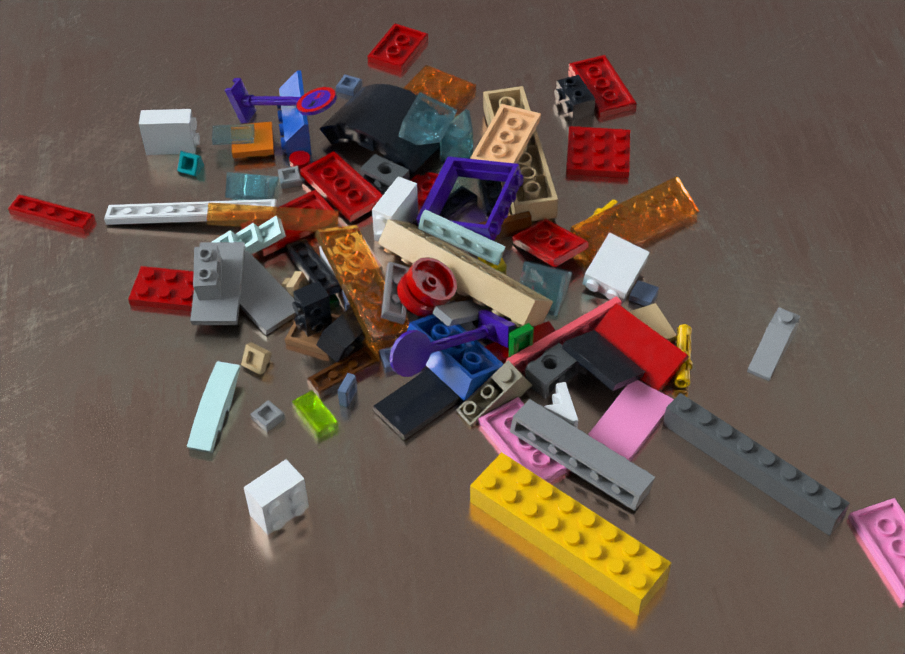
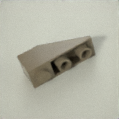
M508 360L456 411L472 427L478 423L479 417L517 397L520 398L532 384Z

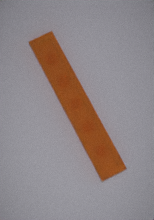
M208 203L207 225L248 227L254 223L259 227L277 216L281 219L284 230L337 233L339 211Z

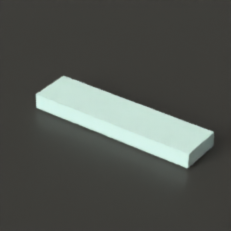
M426 209L421 215L418 229L488 262L499 265L505 246Z

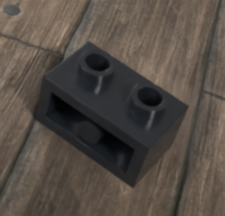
M579 75L557 80V86L554 90L555 98L557 101H560L564 112L568 113L572 120L594 115L596 99Z
M319 281L293 291L294 302H292V306L297 316L294 318L297 328L303 330L307 337L322 332L332 324L329 295Z
M349 308L322 332L316 346L338 363L344 356L348 358L356 349L355 346L357 344L361 346L368 339L369 335L367 332L371 324Z

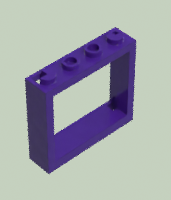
M448 156L416 218L418 226L425 209L440 215L458 177L505 182V185L486 225L452 221L494 241L496 236L500 234L501 225L504 219L508 217L509 208L512 202L515 201L516 193L524 181L519 164Z

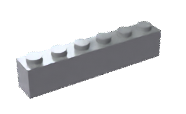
M529 399L513 416L510 428L512 434L635 511L650 493L655 476L606 447L603 443L593 439L582 430L572 426L561 417L548 411L542 405Z

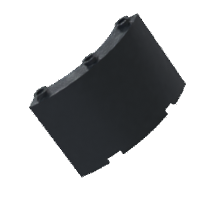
M373 84L363 87L319 128L331 144L349 143L351 140L357 141L358 145L371 151L376 149L384 155V158L409 170V175L415 173L456 130L451 121L425 99L410 90L389 84Z

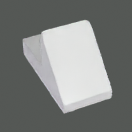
M566 382L557 383L555 394H552L553 404L546 405L544 408L578 429V418Z

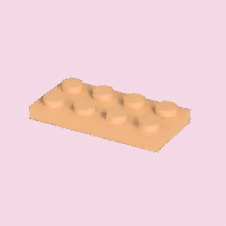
M501 104L470 159L517 164L541 120V113Z

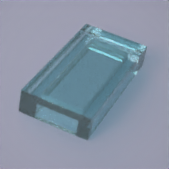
M254 124L213 126V145L254 143Z

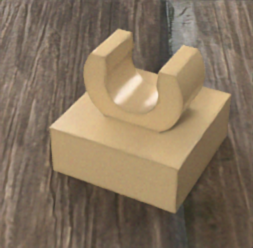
M295 271L291 278L284 279L281 286L286 287L287 292L294 298L293 291L310 283L303 271Z
M250 342L246 344L241 365L259 375L263 374L266 371L267 364L270 363L272 353Z

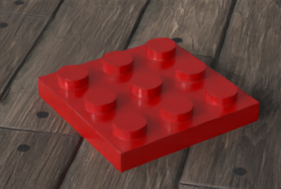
M569 126L566 175L629 178L630 130Z

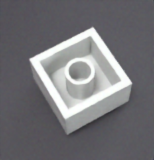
M287 459L244 487L250 516L267 535L281 529L286 522L295 516H300L309 507L305 479Z

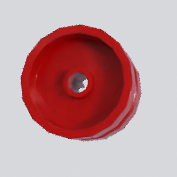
M430 257L420 258L414 262L397 285V293L401 303L408 311L421 317L432 315L435 307L445 305L455 295L457 290V282L453 272L441 261Z

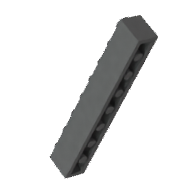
M682 393L666 407L663 421L665 427L830 536L844 520L850 504L848 501Z

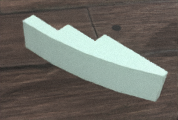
M275 216L259 227L252 223L236 234L230 230L212 242H245V252L248 251L250 254H253L286 237L281 219Z
M216 362L200 401L187 448L213 453L217 434L221 432L226 411L229 412L240 365Z

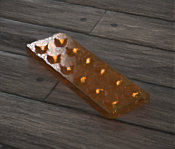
M676 176L573 225L570 231L588 241L589 248L583 252L589 262L592 263L609 232L637 245L696 216L700 211Z
M358 226L318 229L315 236L368 342L373 343L397 339L407 332L409 326L407 320L400 324L381 318L385 278Z

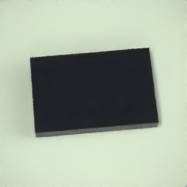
M595 330L567 340L562 346L569 355L612 391L643 378L645 374L643 369Z
M428 368L375 404L373 410L403 440H406L460 401L459 396Z

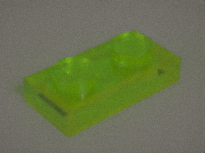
M313 390L292 401L295 411L317 438L338 428V421Z

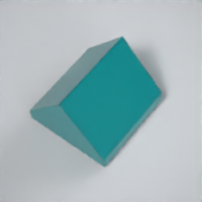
M180 151L177 171L197 176L204 167L201 156Z

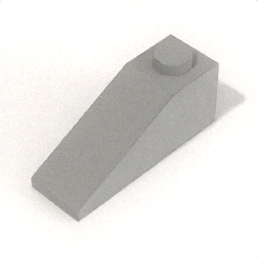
M778 307L748 367V373L767 381L771 379L796 334L800 315Z

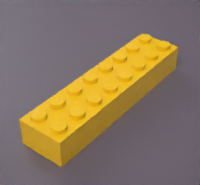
M502 452L470 485V502L637 615L642 612L668 579L671 567L669 560Z

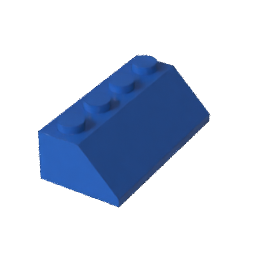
M301 70L296 71L279 88L280 96L302 97L304 95ZM277 105V109H281L277 110L279 122H283L279 124L280 136H284L281 137L282 150H286L287 158L295 151H305L312 155L307 115L299 113L297 105Z
M434 314L410 322L407 331L418 330L426 334L430 342L467 332L459 324L447 326ZM477 340L430 354L426 364L430 370L464 401L503 365L498 358Z

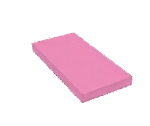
M638 380L632 382L624 388L588 435L631 461L665 416L666 407L674 399Z
M519 397L478 418V424L502 453L548 483L571 471L510 432L513 416L524 405Z
M895 498L851 512L848 516L850 522L901 602L905 603V512Z

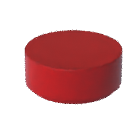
M295 151L289 157L290 166H298L299 170L311 164L310 155L305 151Z

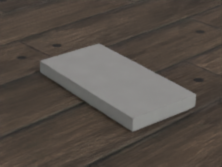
M200 242V247L217 245L222 257V299L199 300L194 290L190 322L192 325H238L246 250L245 242Z
M246 251L239 307L265 335H268L296 317L292 306L294 298Z

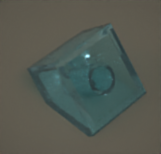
M419 92L402 122L398 136L415 145L439 143L458 110Z
M465 109L440 131V159L443 164L448 156L470 159L473 154V128L469 110Z
M227 172L225 198H232V201L273 199L279 177Z
M524 261L519 282L552 300L553 303L548 315L558 317L568 292L572 272L531 261Z

